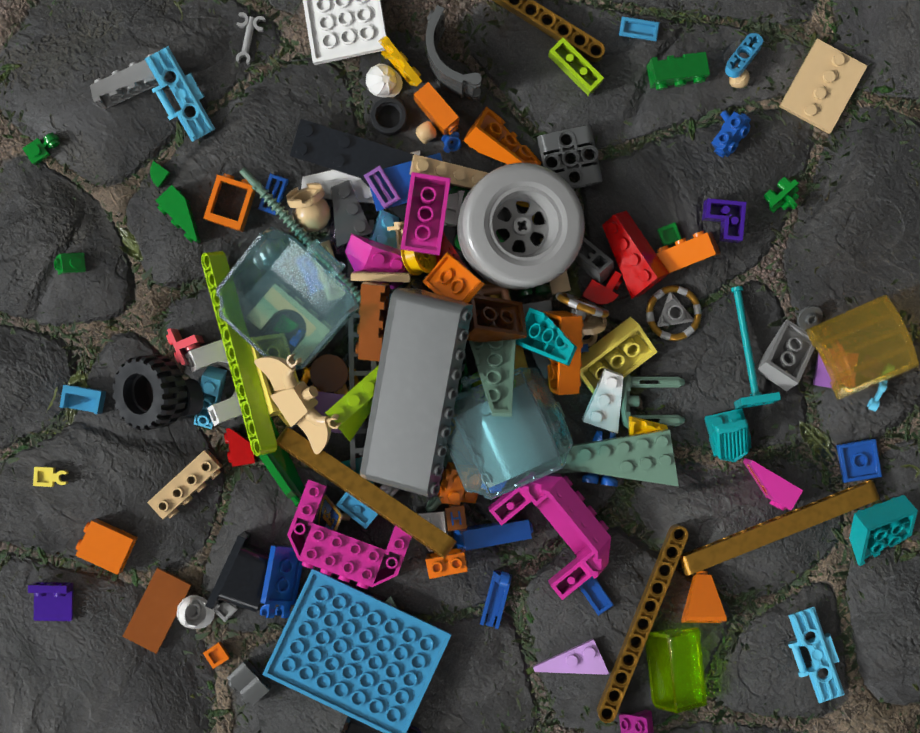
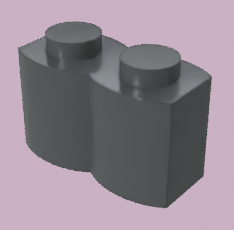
M248 660L243 661L227 677L229 686L233 690L237 689L242 694V700L252 706L272 688L269 682L259 674Z

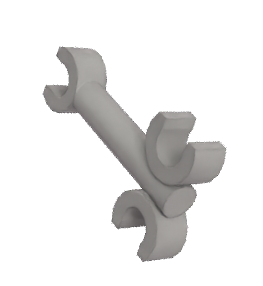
M240 12L238 14L239 17L245 18V21L243 23L237 22L236 25L239 28H246L242 51L237 54L236 61L240 63L242 57H247L246 64L250 65L251 57L249 50L254 28L258 32H264V28L257 25L260 21L266 22V19L263 16H257L256 18L248 17L246 13Z

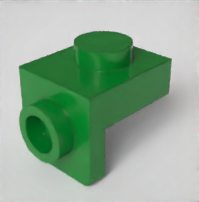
M62 253L57 255L56 259H54V268L58 270V275L86 272L84 253Z

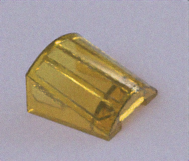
M886 294L806 330L813 347L817 348L830 376V385L837 400L908 373L919 366L909 332L897 309Z

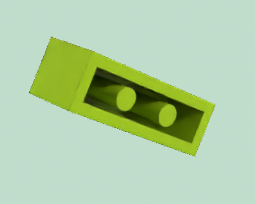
M563 37L549 51L548 57L588 96L603 82L604 77Z

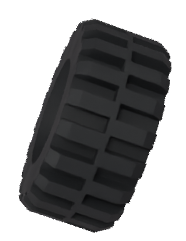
M155 354L130 358L120 366L119 372L114 377L116 379L113 383V399L116 401L114 405L119 410L120 417L137 430L163 428L175 423L183 412L182 408L186 405L185 397H187V391H185L186 382L182 378L183 374L180 369H177L178 366L166 356ZM148 380L153 389L152 405L149 402L146 393V385Z

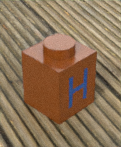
M449 504V506H445L448 531L467 529L464 504Z

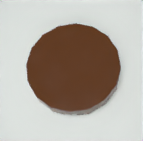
M331 354L322 355L317 358L310 369V378L314 386L320 391L328 393L341 389L347 382L349 375L348 367L344 360Z

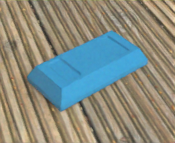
M622 16L619 36L657 42L660 22Z

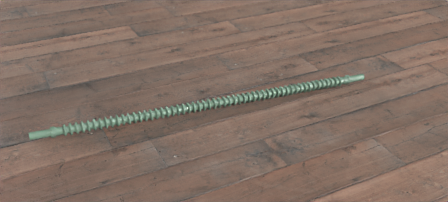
M244 167L239 173L250 183L252 189L261 195L260 198H264V203L267 202L268 207L271 206V210L276 211L275 215H279V219H283V223L288 224L287 228L290 227L291 232L294 231L295 236H299L298 240H302V244H306V248L311 249L310 253L313 252L315 254L314 257L317 256L319 258L318 261H322V265H326L325 269H329V273L334 274L333 278L336 277L338 279L337 282L340 281L342 283L341 286H345V290H349L348 294H352V298L357 299L356 303H361L360 290L357 289L358 286H354L353 281L350 282V277L347 278L346 273L343 274V270L338 269L339 265H335V261H331V257L326 256L327 252L324 253L323 248L320 249V245L315 244L316 240H312V236H308V232L303 231L304 227L301 228L300 223L297 224L296 219H292L293 215H288L289 211H285V207L280 206L281 202L278 203L276 201L277 198H273V194H269V190H266L262 183L257 181Z

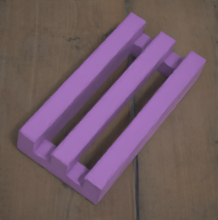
M381 166L363 175L384 209L401 199ZM376 172H380L395 198L391 199ZM371 175L374 177L375 181L377 182L380 189L387 198V203L384 202L381 195L379 194L376 187L369 178Z

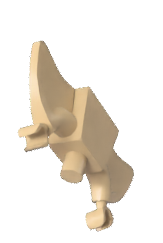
M295 353L289 355L287 360L275 356L257 358L254 361L255 365L268 377L274 391H276L271 395V398L291 427L298 422L297 425L308 437L314 453L319 454L326 447L330 439L331 428L337 429L340 426L341 422L336 423L334 421L339 418V415L333 414L330 418L329 416L321 415L314 408L318 404L315 398L318 395V390L314 386L308 387L304 381H296L294 371L296 365L300 364L302 359L298 358L294 361Z

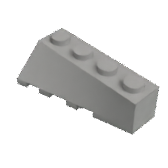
M143 60L141 62H132L124 70H115L109 77L96 79L94 84L90 85L93 101L106 110L159 84L146 61ZM170 71L165 73L166 81L173 78Z

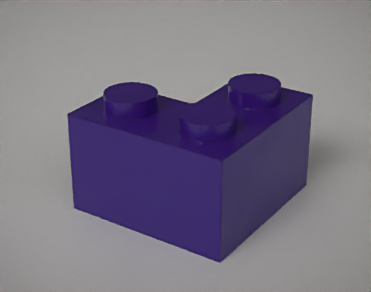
M708 198L703 204L702 220L721 222L719 241L739 243L743 241L746 202Z

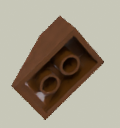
M475 295L469 302V304L473 305V316L470 320L469 337L467 340L491 342L527 337L522 302Z

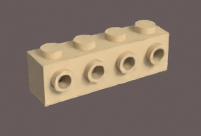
M208 449L204 450L147 503L162 519L167 517L171 519L179 512L177 508L181 504L185 506L193 499L191 495L197 491L199 493L207 486L205 483L210 478L213 480L221 473L219 469L223 465Z

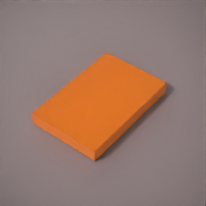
M448 252L422 281L435 294L469 303L484 285L481 280Z

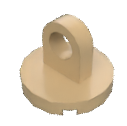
M587 313L585 320H583L582 341L583 344H588L589 347L597 341V334L605 330L607 320L606 318ZM585 335H591L589 339L583 340Z

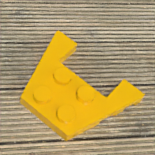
M383 36L378 41L385 49L381 51L383 57L392 63L395 70L409 85L418 86L422 82L419 71L414 66L411 67L409 65L407 57L401 51H398L387 36Z

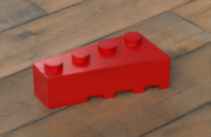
M627 211L614 214L602 225L631 299L645 294L669 274Z

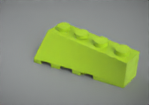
M378 366L324 413L330 418L333 414L339 415V418L334 421L336 423L341 422L338 429L349 442L370 414Z

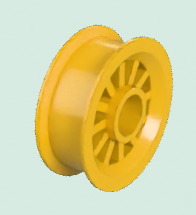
M401 250L404 266L414 276L421 275L423 272L430 273L437 264L436 255Z

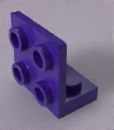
M34 582L28 585V593H34V621L73 620V582Z

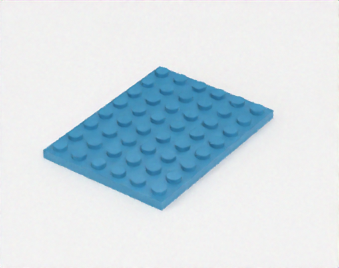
M313 568L262 675L383 733H407L452 634Z

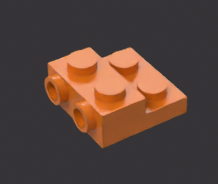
M448 462L446 469L443 470V480L438 492L441 503L460 505L461 502L476 503L483 481L478 466Z

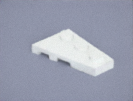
M604 368L583 415V422L618 434L623 387L622 374Z

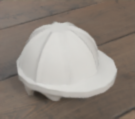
M377 64L371 67L366 74V85L375 96L382 98L395 97L402 89L403 82L401 76L395 69L386 64Z
M190 595L182 599L178 605L177 617L184 627L201 629L211 624L215 614L214 608L206 607L207 600L203 597Z

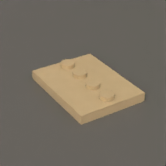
M817 38L779 107L830 134L864 74L867 65Z

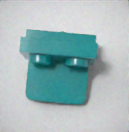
M742 408L705 416L704 420L714 457L718 456L720 460L736 462L748 454L749 449L752 448L751 435Z

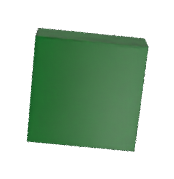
M676 222L657 229L663 246L674 244L682 239Z

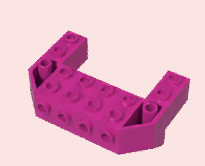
M532 471L488 506V509L502 526L531 501L537 506L577 556L548 580L550 586L563 600L590 577L597 578L606 568L609 562L611 536L608 534L607 530L609 528L603 520L599 522L595 518V515H597L595 510L590 505L586 507L582 502L585 500L578 490L574 492L570 487L573 483L567 476L562 477L559 473Z
M308 480L287 534L298 560L302 561V566L310 569L316 566L321 568V573L329 576L335 573L339 575L338 579L348 583L350 579L358 582L356 586L368 589L369 586L374 587L398 576L412 537L395 526L387 549L384 550L314 524L328 487Z

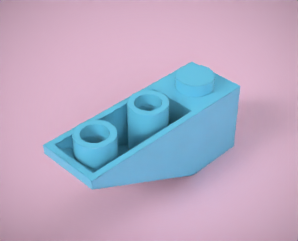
M208 366L203 373L200 386L203 391L204 403L202 411L195 415L194 425L209 429L213 428V422L207 408L220 402L227 370Z

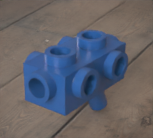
M725 110L720 114L725 122L711 144L715 148L714 152L722 158L724 156L729 157L730 154L734 153L738 143L742 138L746 137L750 130L749 122L751 119L743 113L739 115L733 112L730 116Z

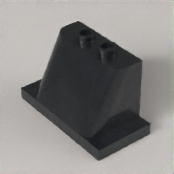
M244 531L238 535L205 605L206 607L213 609L220 601H224L253 612L258 611L261 605L270 553L249 544L250 533Z

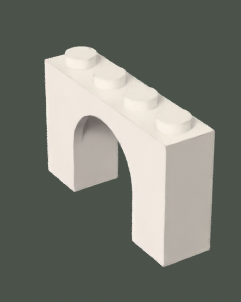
M222 340L190 350L185 354L192 372L212 365H220L230 371ZM236 389L229 399L207 408L214 426L242 415Z

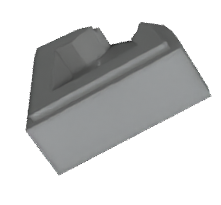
M222 602L214 608V612L226 622L239 607Z

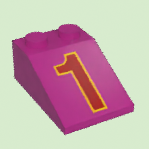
M744 458L743 463L765 497L771 500L769 504L782 511L785 508L792 510L803 490L755 461Z

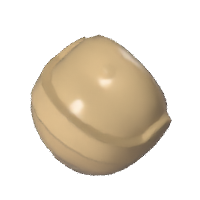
M745 69L741 76L737 78L729 77L730 85L734 88L746 87L750 78L749 72Z
M426 121L416 128V135L423 144H427L436 138L437 131L430 121Z

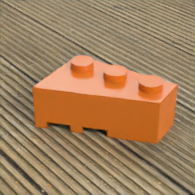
M704 230L693 234V239L688 241L686 238L680 239L675 242L676 246L668 248V245L657 249L658 253L656 254L667 271L672 273L720 254L713 233H704Z

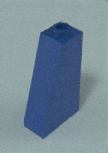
M522 518L508 520L502 526L499 522L468 526L467 529L453 530V537L456 541L455 548L467 551L532 539L533 527L529 519Z

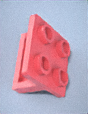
M167 329L168 335L166 337L169 344L175 348L174 356L176 361L183 366H189L185 354L205 343L202 336L192 335L182 339L178 329Z

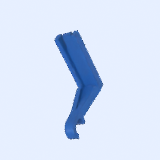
M493 571L480 625H484L486 614H488L485 625L493 627L495 617L497 616L495 629H499L512 579L511 574L503 571Z

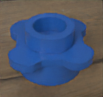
M455 131L451 135L445 134L442 136L441 140L444 142L443 150L446 153L457 151L461 148L462 144L458 132Z

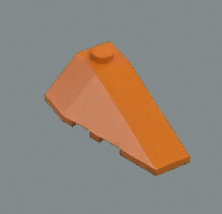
M487 106L471 126L464 139V142L478 153L505 164L531 163L541 165L540 160L526 145H521L517 141L515 132L510 133L504 126L506 122Z

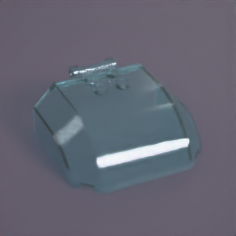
M273 227L260 232L216 288V294L219 296L220 301L219 316L263 357L275 356L287 360L289 355L295 353L294 361L298 358L302 359L301 363L296 365V369H304L333 339L359 306L352 290L337 277L346 267L342 261L339 262L323 248L318 239L306 249L296 238ZM314 251L332 265L334 270L330 271L313 255Z
M520 367L514 370L512 417L491 415L482 384L473 388L470 387V384L480 380L479 373L460 378L465 391L459 393L456 397L454 415L450 426L451 433L446 447L465 491L474 492L492 500L564 468L573 441L563 415L539 368Z

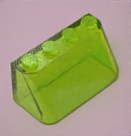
M687 627L657 630L649 633L646 641L651 699L656 708L680 713L707 705L699 628Z

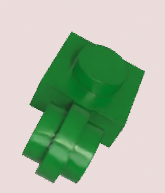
M49 133L43 138L45 140L44 143L41 139L37 138L22 148L33 165L38 164L51 155L47 148L52 149L60 144L58 135Z

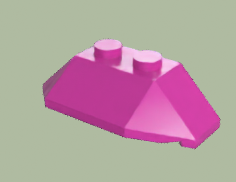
M351 233L345 253L354 271L409 273L402 261L400 249ZM391 282L390 289H395L405 282Z

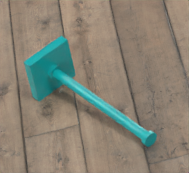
M742 286L731 288V292L734 293L752 394H750V397H743L734 401L735 409L773 404L781 400L779 392L763 395L762 392H759L741 293L743 291Z

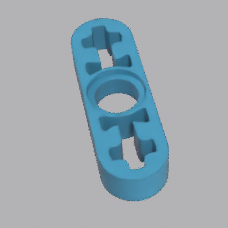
M748 34L729 58L725 67V73L729 77L737 78L741 76L760 51L763 38L759 34ZM746 53L749 57L742 58L739 54Z

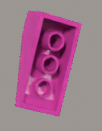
M411 173L400 250L440 255L451 178Z

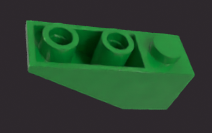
M171 185L155 200L159 204L157 208L164 215L169 214L172 218L171 223L177 229L181 227L186 232L184 236L191 243L195 241L199 244L201 240L189 200L175 186Z

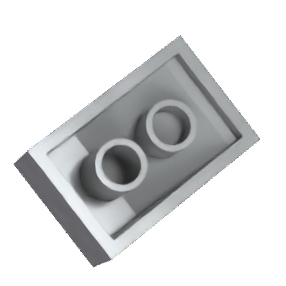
M786 319L761 357L755 371L785 391L790 390L799 383L818 339Z

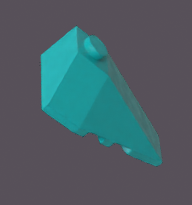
M529 308L525 317L527 337L516 339V345L569 366L577 347L545 313Z

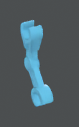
M887 363V365L883 366L881 373L882 381L874 398L869 400L867 404L868 409L875 412L878 409L879 399L887 389V381L894 371V365Z

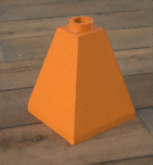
M708 571L697 572L692 578L681 623H722L727 621L712 575H708Z

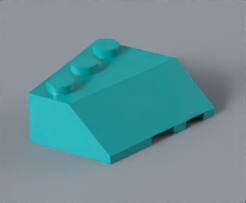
M905 495L893 497L888 501L877 503L872 507L864 510L861 509L854 513L849 539L859 566L865 564L864 560L873 555L875 558L880 555L885 547H894L912 536L918 510Z

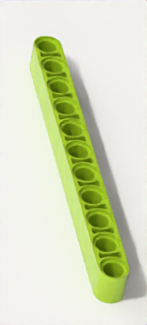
M223 251L203 253L201 257L202 267L252 452L255 456L273 453L277 450V442L254 363L227 257Z

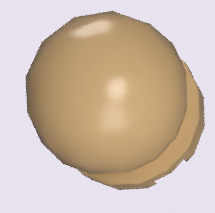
M308 183L307 188L301 190L296 187L286 195L288 206L293 208V220L296 219V223H300L301 228L304 227L305 231L312 233L322 230L331 217L330 206L323 198L325 192L319 183Z

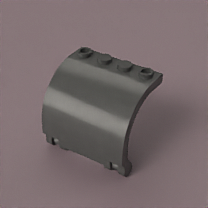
M437 5L435 10L431 9L427 18L429 22L426 30V47L431 74L437 84L451 95L460 99L467 97L477 101L481 97V75L476 72L462 75L447 67L436 53L437 46L446 29L444 27V8Z

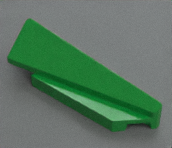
M270 417L275 438L277 439L280 435L277 431V428L272 418ZM277 445L275 452L260 455L259 457L288 499L291 498L295 506L298 507L305 487L288 452Z

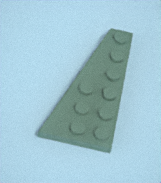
M516 339L491 342L469 341L491 415L512 417Z
M670 429L564 446L566 451L556 456L557 466L561 469L679 487Z

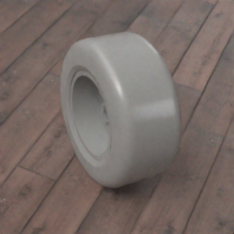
M531 163L504 165L485 175L466 195L457 221L459 245L470 267L489 283L512 290L534 288L550 282L563 274L577 257L585 231L583 209L572 187L554 171ZM517 201L529 204L526 214L518 213ZM502 208H506L511 214L508 222L499 220L497 217ZM536 212H541L545 221L543 225H534L532 216ZM520 223L523 224V226H522V229H523V230H521V231L518 230V228H519V225H518V224H520ZM507 229L509 238L505 242H500L496 230ZM533 232L543 235V240L538 246H534L530 240ZM515 240L523 241L524 253L512 251Z

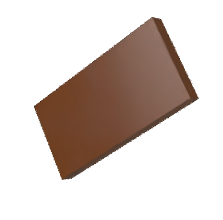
M158 567L122 637L157 654L177 616V607L182 599L186 598L192 584Z

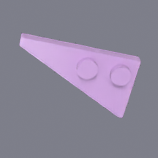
M594 639L532 666L535 672L609 674Z

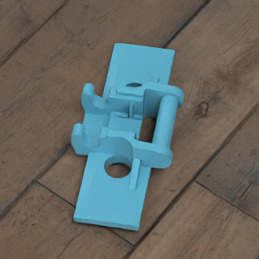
M169 46L145 58L147 65L159 84L152 91L157 94L169 115L168 119L171 120L178 117L192 142L215 130L199 101L205 97L203 92L197 86L192 73L187 75L183 73ZM168 71H172L176 75V80L172 83L165 80L164 76ZM168 86L181 108L179 111L175 112L162 89L163 87ZM187 106L195 108L196 113L193 117L185 115L184 110Z
M813 606L788 615L796 640L789 642L788 646L793 651L799 669V677L809 675L818 703L845 695L834 663L840 662L831 635L823 633L815 607ZM812 631L815 633V638L805 639L808 632ZM800 646H805L810 653L812 661H810L811 667L806 668ZM822 668L828 670V675L825 678H819L818 671Z

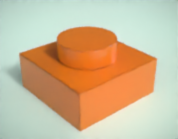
M221 642L203 652L213 669L230 658Z

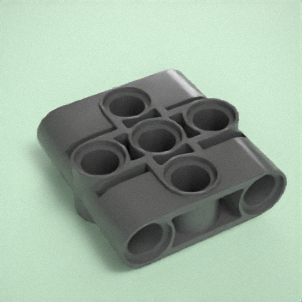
M591 125L552 132L537 137L542 166L555 173L558 172L557 174L565 179L572 189L603 182ZM569 137L571 144L564 145L561 142V138ZM584 152H592L594 158L587 160L584 157ZM567 155H572L575 158L573 164L565 161ZM549 159L555 160L556 167H548L546 161ZM569 175H578L579 181L576 183L571 182Z

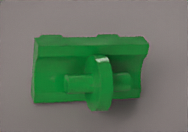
M783 177L777 183V187L782 190L779 194L775 193L772 189L765 193L764 199L769 204L771 212L774 213L780 207L783 210H786L788 207L792 209L797 207L795 201L799 198L796 194L799 191L797 187L799 183L795 179L791 181Z

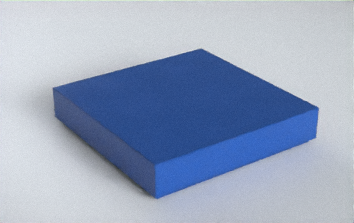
M876 439L836 445L843 483L882 477Z

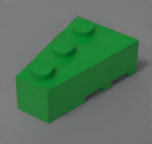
M706 52L684 54L681 57L675 58L674 55L667 56V59L659 61L657 57H652L647 65L650 89L656 88V90L667 89L669 85H675V87L685 86L686 82L694 81V84L702 83L710 75Z

